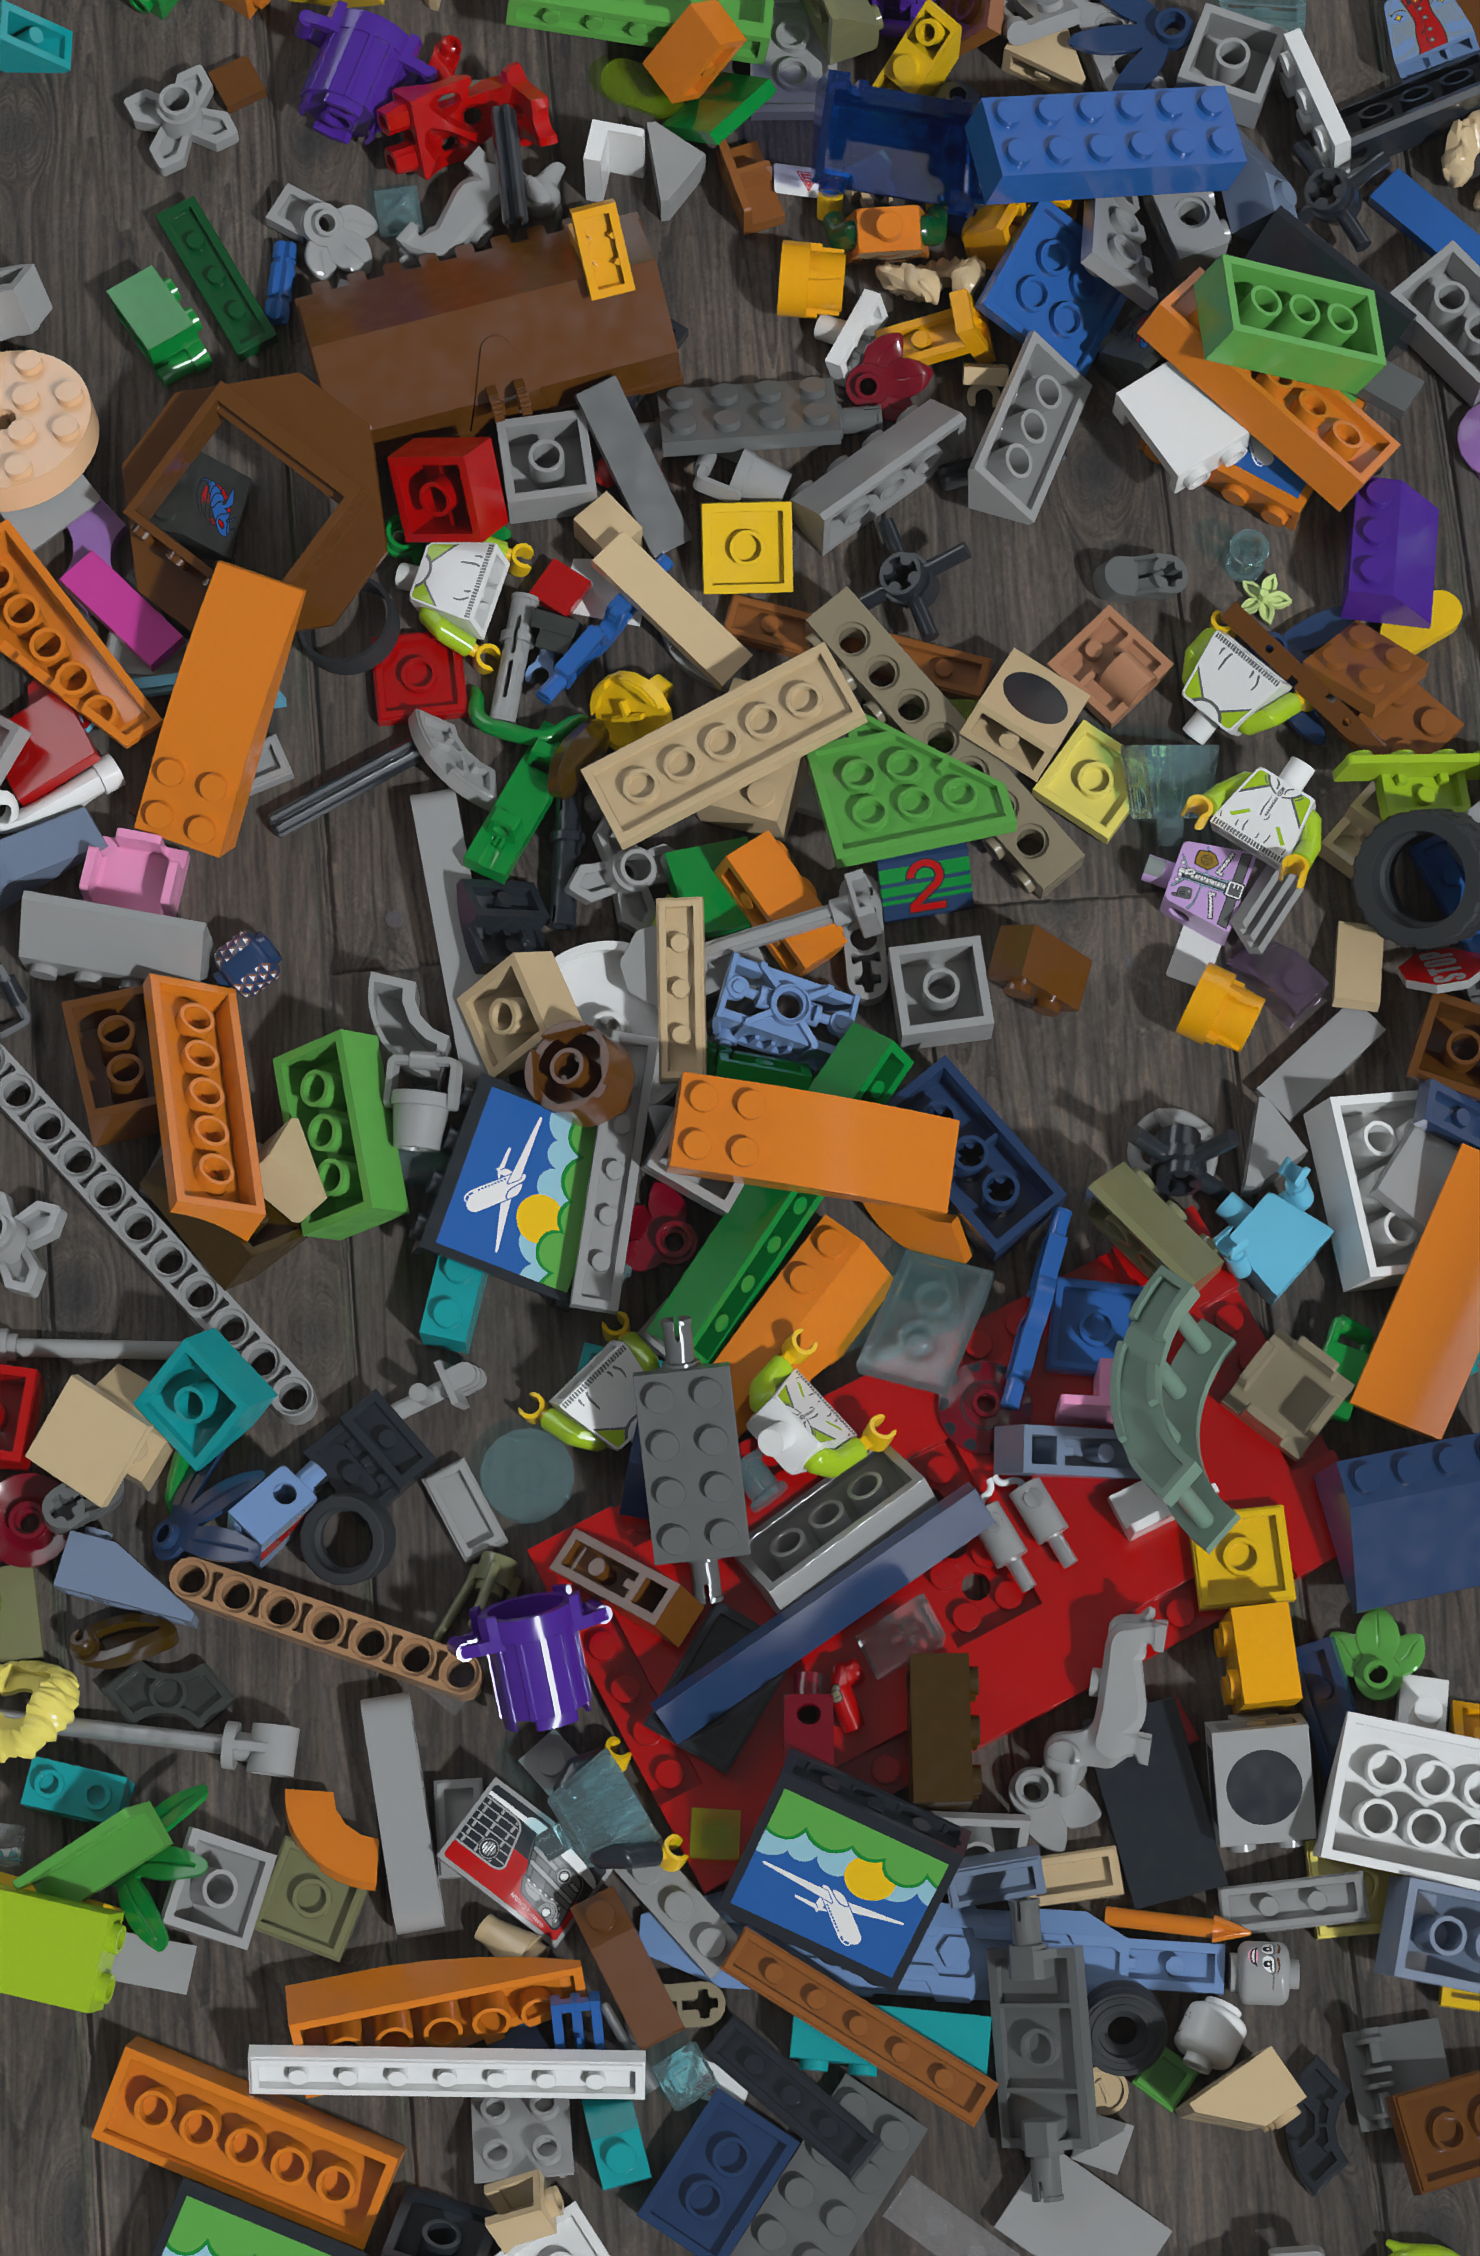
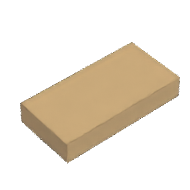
M1338 922L1335 941L1332 1007L1378 1012L1381 998L1384 939L1378 935V932L1373 927H1369L1368 924Z
M1116 1845L1041 1856L1047 1893L1025 1898H1028V1900L1030 1898H1040V1908L1123 1895L1124 1890Z

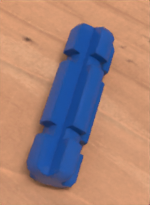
M278 240L273 246L272 258L274 259L270 267L267 288L268 300L265 302L264 314L271 325L277 324L282 326L289 321V303H291L296 271L294 266L297 264L298 257L297 245L292 241Z

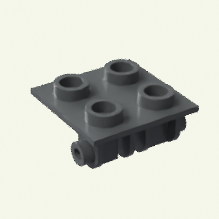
M1438 2018L1342 2033L1361 2133L1393 2127L1384 2097L1450 2078Z

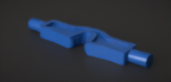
M660 553L655 559L666 572L674 567L673 561L663 553ZM620 593L608 604L601 624L599 626L592 624L588 626L572 647L557 662L554 667V673L536 691V696L544 704L551 705L552 701L564 688L568 690L590 664L598 659L614 643L628 622L638 612Z
M1053 1208L1047 1235L1041 1243L1027 1292V1298L1030 1299V1303L1017 1328L1005 1375V1380L1007 1381L1002 1400L999 1404L1008 1410L1018 1411L1020 1408L1019 1405L1025 1383L1031 1376L1041 1335L1049 1316L1057 1276L1068 1239L1065 1236L1072 1216V1212L1066 1208Z

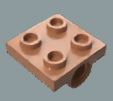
M1108 605L1047 663L1046 668L1091 695L1085 707L1111 730L1173 670L1174 663L1113 607Z

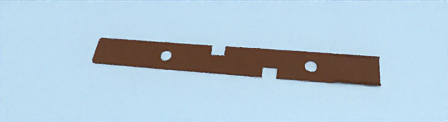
M1234 602L1221 616V619L1286 681L1291 675L1299 682L1294 689L1359 750L1372 751L1373 755H1378L1387 746L1341 700L1337 698L1331 703L1325 697L1330 690L1237 602ZM1267 645L1273 646L1274 650L1272 653L1266 652L1265 648ZM1349 718L1351 721L1350 725L1344 726L1342 723L1343 719Z

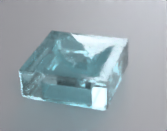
M417 185L374 191L380 237L399 235L411 221L418 225L419 232L424 231Z
M691 2041L651 2067L674 2111L683 2110L720 2086L696 2042Z

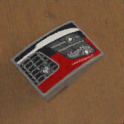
M497 1777L493 1779L436 1855L441 1862L535 1934L542 1936L543 1940L555 1949L576 1922L570 1908L596 1895L614 1870L599 1869L593 1864H588L580 1850L585 1845ZM557 1834L566 1851L549 1861L540 1843Z

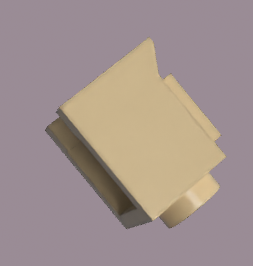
M540 2169L484 2185V2194L498 2213L486 2217L485 2226L504 2254L508 2253L516 2245L557 2234L556 2217L564 2215L562 2195L557 2186H550Z

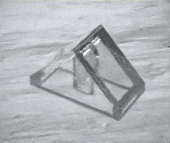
M924 1593L917 1595L855 1636L877 1680L906 1666L910 1654L931 1653L942 1647L947 1637Z

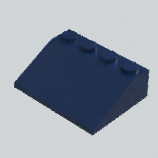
M1480 1432L1337 1461L1313 1475L1353 1614L1480 1586Z

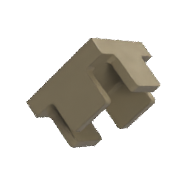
M1278 1328L1241 1373L1237 1382L1220 1405L1293 1461L1297 1462L1355 1385L1337 1372L1340 1366L1337 1361L1308 1339L1301 1336L1296 1341Z

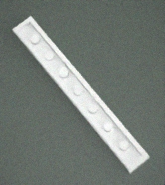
M249 2045L248 2052L249 2094L645 2100L646 2050Z

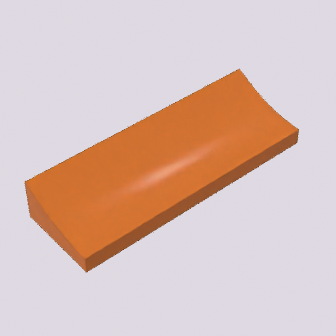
M1199 267L1158 304L1137 334L1340 512L1401 444L1340 390L1205 360L1194 291V283L1205 273Z
M149 973L143 983V993L169 1210L172 1213L183 1214L216 1224L248 1241L266 1216L236 990L234 988Z
M1464 1143L1459 1146L1348 1404L1434 1442L1442 1440L1480 1352V1150Z
M138 2035L124 2048L91 2138L363 2251L368 2245L386 2196L407 2149V2146L281 2094H249V2081Z

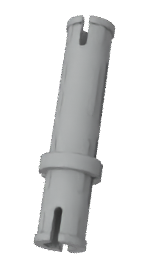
M512 593L507 627L501 631L499 640L503 644L496 677L490 717L513 724L517 723L516 717L529 650L534 648L536 637L532 634L533 628L530 625L535 608L537 609L540 600L537 596L530 593Z

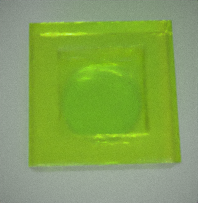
M692 1808L690 1859L738 1861L741 1810Z

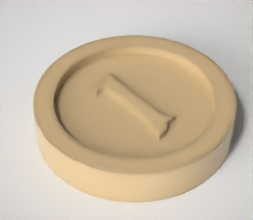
M1094 2067L1097 2114L1101 2116L1112 2115L1122 2109L1127 2101L1129 2093L1127 2081L1124 2076L1111 2075Z

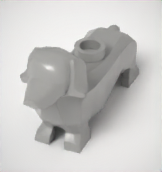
M480 146L464 162V166L470 171V174L453 190L436 225L428 228L422 235H419L418 225L411 221L397 236L396 243L400 247L398 251L401 256L399 261L403 266L421 267L419 257L429 253H436L439 262L456 258L455 247L472 244L477 248H481L491 238L494 227L491 224L501 214L496 163L487 162L486 152ZM553 162L536 177L527 176L523 172L529 215L545 219L557 210L561 200L560 191L557 186L566 169L562 163Z
M1149 1606L1141 1614H1121L1112 1619L1108 1628L1102 1668H1092L1089 1696L1098 1697L1093 1722L1084 1729L1057 1732L1047 1739L1043 1752L1044 1763L1048 1769L1056 1773L1059 1797H1068L1075 1791L1081 1766L1107 1769L1132 1756L1136 1758L1139 1764L1148 1766L1152 1733L1139 1731L1145 1721L1147 1710L1142 1661L1147 1654V1644H1151L1156 1652H1164L1168 1620L1153 1619L1156 1615L1155 1608Z

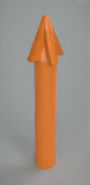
M1107 1906L1105 1911L1104 1923L1111 1927L1212 1938V1943L1251 1935L1249 1929L1217 1915H1214V1919L1110 1906Z

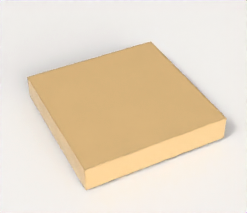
M78 1374L71 1375L25 1457L103 1508L107 1507L154 1425Z

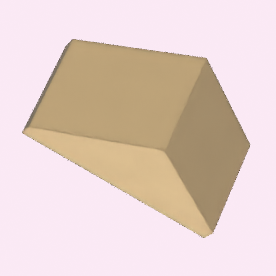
M1068 28L1019 46L1012 45L1009 41L1004 48L1001 70L1051 94L1084 92L1086 77L1076 50L1068 44V39L1071 37Z
M290 1118L263 1144L258 1153L264 1198L292 1222L300 1223L324 1202L327 1196L298 1118Z

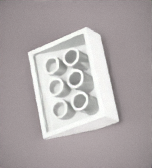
M1418 1090L1329 1097L1303 1114L1328 1226L1334 1230L1331 1239L1343 1292L1381 1289L1399 1285L1421 1236L1369 1194L1413 1123ZM1448 1143V1144H1449L1450 1146H1452L1456 1151H1458V1149H1459L1458 1147H1456V1146H1454V1145Z
M1347 1711L1321 1807L1317 1839H1315L1312 1856L1480 1891V1739Z

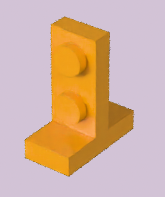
M611 198L569 209L572 223L566 224L569 238L582 262L591 301L636 290L615 200Z
M966 288L949 293L951 309L875 330L876 338L888 333L900 332L904 343L903 358H912L926 365L971 353L977 363L996 362L989 321L982 312L974 307L976 302Z

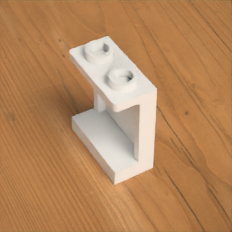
M1169 361L1116 393L1113 414L1122 426L1128 422L1132 423L1170 474L1171 481L1169 487L1174 494L1186 487L1189 490L1197 488L1210 477L1211 471L1222 464L1226 467L1234 465L1248 451L1247 447L1251 434Z

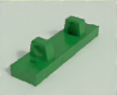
M544 720L539 729L554 726V724ZM538 738L533 747H528L464 855V867L503 885L505 884L555 798L550 796L548 791V774L532 766L549 773V767L555 751L563 740L554 744H548Z

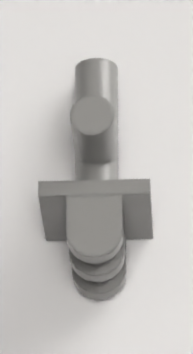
M442 1360L434 1362V1365L441 1378L440 1381L430 1386L421 1383L412 1385L409 1390V1396L391 1404V1406L402 1419L448 1397L453 1406L466 1410L470 1408L466 1396L482 1389L486 1385L487 1375L485 1371L468 1362H460L452 1366Z

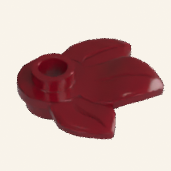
M900 332L882 335L867 345L863 363L855 366L849 372L845 383L847 395L855 405L872 406L881 404L882 419L895 423L900 414L913 405L910 397L917 395L925 389L933 375V370L921 361L908 357L903 358L904 343ZM865 378H872L876 382V389L870 394H864L859 389L860 382Z
M655 1182L650 1190L648 1207L643 1205H634L625 1261V1267L628 1269L646 1272L658 1267L662 1263L670 1266L683 1265L690 1261L697 1251V1234L693 1227L686 1222V1203L668 1185ZM671 1237H679L684 1244L679 1250L673 1251L667 1248L666 1241Z

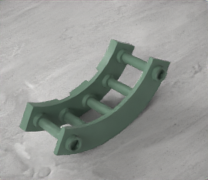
M1161 1264L1134 1302L1128 1314L1132 1321L1127 1329L1124 1340L1118 1341L1115 1348L1109 1391L1111 1415L1117 1438L1122 1443L1129 1459L1128 1461L1135 1472L1151 1491L1167 1505L1173 1517L1187 1535L1205 1552L1210 1554L1239 1521L1240 1516L1223 1502L1209 1481L1201 1456L1200 1423L1210 1386L1221 1365L1237 1343L1232 1337L1203 1318L1198 1324L1188 1311L1201 1296L1194 1285ZM1178 1330L1185 1338V1341L1170 1366L1166 1358L1172 1340Z

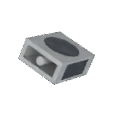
M1300 1713L1204 1722L1212 1827L1220 1848L1227 1847L1229 1852L1244 1853L1255 1850L1256 1844L1275 1843V1846L1279 1848H1295L1304 1845V1840L1317 1839L1309 1725Z

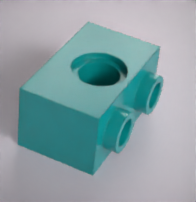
M35 1756V1758H32L20 1804L29 1810L98 1826L122 1809L129 1807L135 1784L127 1777Z

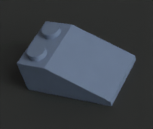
M1390 1875L1374 1973L1480 1994V1891L1413 1877Z

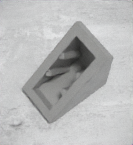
M656 121L647 122V143L661 221H668L705 177L706 154Z
M1259 1096L1254 1107L1240 1197L1250 1198L1282 1175L1277 1170L1286 1156L1290 1157L1291 1161L1298 1165L1303 1161L1308 1151L1271 1100L1266 1097Z

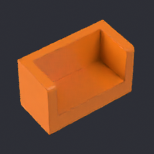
M709 0L691 3L642 64L672 104L699 99L747 39L719 1Z

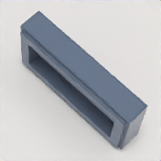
M1039 1845L964 1857L947 1890L950 1908L956 1909L1047 1893Z

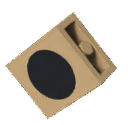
M1013 648L959 733L1037 782L1091 695L1021 651Z

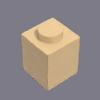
M607 491L573 519L574 537L594 557L623 530L641 548L643 546V527Z

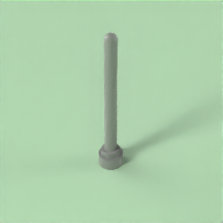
M0 1328V1364L8 1365L9 1361L17 1362L18 1357L168 1360L182 1341L19 1338L18 1333H10L8 1328Z

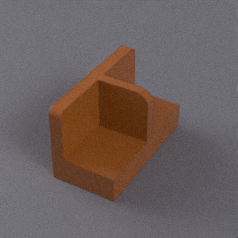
M724 139L719 145H716V164L743 235H750L785 224V213L778 195L774 191V184L772 182V165L769 160H764L758 142L753 141L729 149L728 143Z

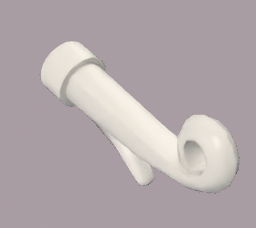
M106 753L101 756V760L21 809H19L17 799L12 793L0 790V806L6 805L5 813L0 817V834L21 832L82 808L103 793L106 795L126 785L121 770L112 756Z

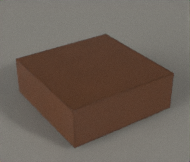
M247 54L208 72L209 79L228 114L267 97L266 88Z

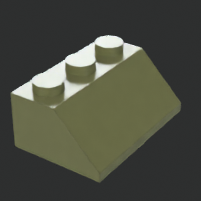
M800 0L829 65L878 48L879 30L883 29L884 25L880 10L875 3L870 5L868 0Z
M1122 1162L1087 1188L1080 1212L1149 1280L1162 1264L1194 1285L1199 1292L1219 1273L1224 1260L1220 1257L1221 1253L1215 1247L1213 1240L1204 1233L1198 1236L1186 1224L1188 1218L1183 1210L1171 1200L1165 1203L1153 1191L1155 1188L1154 1183L1141 1169L1135 1167L1132 1170L1125 1162Z

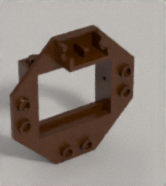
M300 372L225 384L220 380L217 386L175 392L122 464L127 503L123 513L129 519L137 591L189 631H193L215 569L163 531L150 519L226 418L339 504L282 580V582L307 590L295 632L334 626L388 554L372 426Z

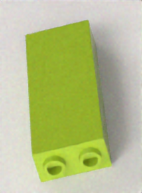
M0 1883V1993L84 2013L103 2010L104 2004L110 2002L115 1989L116 1977L114 1974H111L115 1954H120L126 1939V1926L122 1925L124 1912L32 1890H16L14 1886Z

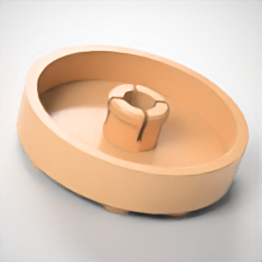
M35 350L0 352V512H10L43 503L67 489L81 476L90 464L99 440L98 417L83 379L71 366L62 360Z

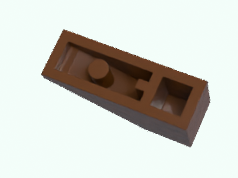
M576 1528L549 1567L551 1571L595 1599H598L643 1629L678 1648L704 1609V1606L681 1584Z
M614 1885L571 1907L570 1910L640 2050H646L684 2030L685 2027Z

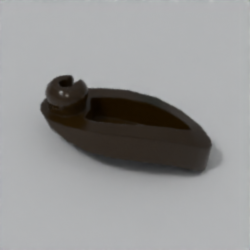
M599 719L583 721L580 726L565 737L557 748L549 767L547 779L550 796L567 800L587 783L581 769L604 758L608 751L610 734L603 721Z
M124 1614L98 1621L84 1630L79 1628L72 1632L68 1640L69 1653L72 1658L82 1665L98 1669H114L137 1663L173 1648L179 1643V1635L175 1625L166 1619L146 1614Z

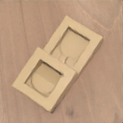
M1371 781L1350 805L1344 817L1321 842V850L1318 854L1350 879L1354 874L1353 863L1355 856L1360 851L1362 841L1381 822L1374 781Z

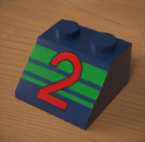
M967 842L872 861L875 880L879 885L884 924L974 909Z

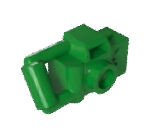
M1340 1315L1332 1320L1322 1351L1340 1364L1337 1372L1356 1386L1369 1356L1374 1339L1373 1332L1370 1328L1345 1315ZM1340 1334L1358 1343V1349L1338 1343ZM1353 1390L1330 1420L1346 1425L1353 1409V1405L1348 1404Z

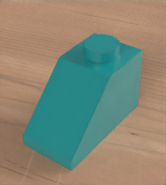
M0 0V71L4 73H67L70 71L73 31L5 0Z
M581 2099L603 2190L607 2191L651 2179L652 2175L633 2100Z

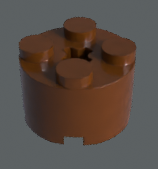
M575 1020L555 1024L541 1035L544 1039L535 1051L533 1049L530 1050L525 1063L527 1089L540 1105L560 1118L576 1126L593 1127L601 1125L629 1109L632 1102L631 1093L635 1079L632 1059L628 1050L623 1045L595 1027Z

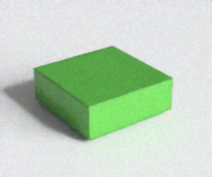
M1165 2046L1162 2055L1156 2063L1147 2070L1136 2074L1131 2084L1172 2113L1199 2072L1186 2066L1181 2057Z

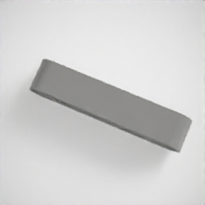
M409 1692L360 1700L396 1933L401 1935L445 1927L443 1900Z

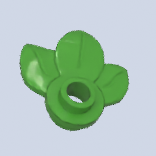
M1383 1608L1369 1610L1359 1622L1356 1634L1340 1631L1330 1633V1637L1335 1638L1346 1675L1354 1678L1359 1692L1365 1698L1372 1701H1387L1396 1696L1402 1687L1403 1678L1418 1670L1425 1657L1423 1635L1410 1633L1400 1636L1394 1618ZM1376 1669H1382L1387 1672L1388 1676L1384 1682L1374 1683L1369 1679L1370 1674Z

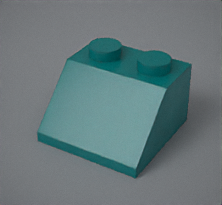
M214 1327L185 1338L133 1404L195 1471H199L248 1431L278 1394Z

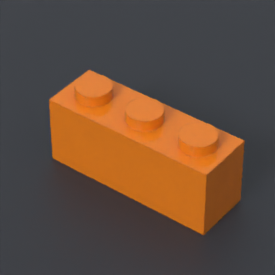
M769 830L727 855L714 870V874L744 913L752 927L823 906L817 898V892L813 884L807 878L800 875L791 862L790 853L781 841L775 840ZM831 924L767 944L766 947L784 972L802 978L834 957L848 940L844 936L842 925L836 927V924Z

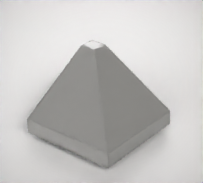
M1097 2114L1099 2146L1093 2149H1073L1070 2159L1118 2175L1134 2126Z

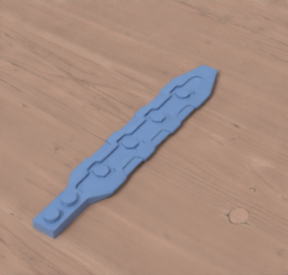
M724 1890L703 1897L716 1910ZM941 1902L896 1993L886 1988L873 1986L856 1974L838 1966L828 1965L811 1953L793 1945L783 1944L772 1935L748 1924L738 1923L727 1914L716 1910L738 1936L744 1927L747 1926L859 1997H873L874 1994L934 1997L936 2002L970 2004L972 2000L990 2001L986 1949L1012 1944L1010 1911L977 1909L975 1905L951 1909L950 1903ZM1039 1909L1042 1942H1046L1047 1946L1083 1945L1087 1995L1099 1985L1113 1980L1133 1981L1143 1985L1150 1991L1209 1995L1224 1994L1225 1944L1126 1938L1087 1911ZM651 1911L641 1914L639 1936L650 1957L704 1981L711 1982L720 1988L751 1990L723 1971L711 1980Z

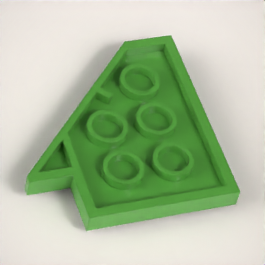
M867 714L865 715L868 722L846 733V738L833 740L805 755L837 869L1017 831V820L1005 783Z

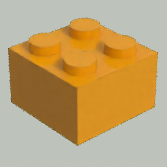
M1289 1602L1230 1608L1219 1622V1629H1214L1216 1655L1218 1658L1225 1657L1226 1676H1222L1220 1680L1224 1705H1232L1233 1714L1276 1710L1277 1712L1291 1710L1303 1696Z

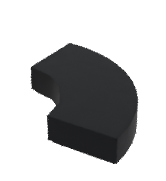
M1317 2054L1313 2055L1304 2065L1295 2080L1307 2096L1297 2104L1302 2113L1284 2125L1286 2147L1291 2164L1303 2187L1311 2197H1314L1350 2163L1339 2146L1336 2131L1339 2107L1350 2093V2090Z

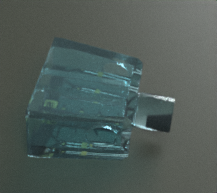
M1219 745L1121 746V758L1130 815L1133 819H1157V846L1183 845L1184 818H1199V815L1188 812L1182 817L1180 813L1190 796L1202 795L1214 786Z

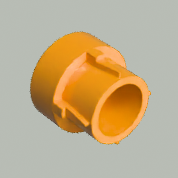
M783 240L777 316L817 319V315L839 316V312H842L846 265L844 249L823 247L822 243Z
M1209 962L1191 996L1175 1033L1200 1045H1203L1204 1042L1213 1046L1219 1044L1241 1053L1266 999L1245 988L1244 983L1235 980L1236 974Z

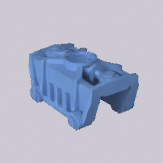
M732 953L717 1002V1008L712 1019L715 1041L728 1047H734L739 1044L780 1059L807 1063L811 1074L816 1073V1069L821 1070L836 1046L816 1040L809 1026L816 1027L819 1022L827 1025V1029L832 1035L837 1036L841 1040L855 1021L861 996L858 994L849 995L835 990L833 985H820L768 967L767 962L761 961L757 963L752 958H742L739 956V953ZM749 985H753V986H755V987H758L759 989L756 990V989L750 988ZM780 995L798 1001L800 1011L797 1017L786 1018L781 1015L777 1008V999ZM747 997L754 1000V1007L765 1011L749 1017L726 1009L725 1005L727 1000L739 1001ZM822 1011H824V1012H829V1013H830V1012H835V1013L831 1016V1015H828V1014L823 1013Z

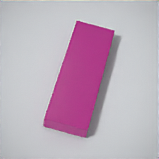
M93 550L59 579L61 585L152 672L186 643L184 636Z

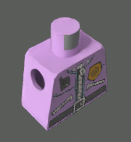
M1186 841L1183 842L1176 863L1150 854L1141 880L1166 889L1159 909L1162 914L1224 946L1232 926L1230 921L1238 910L1256 857L1246 851Z

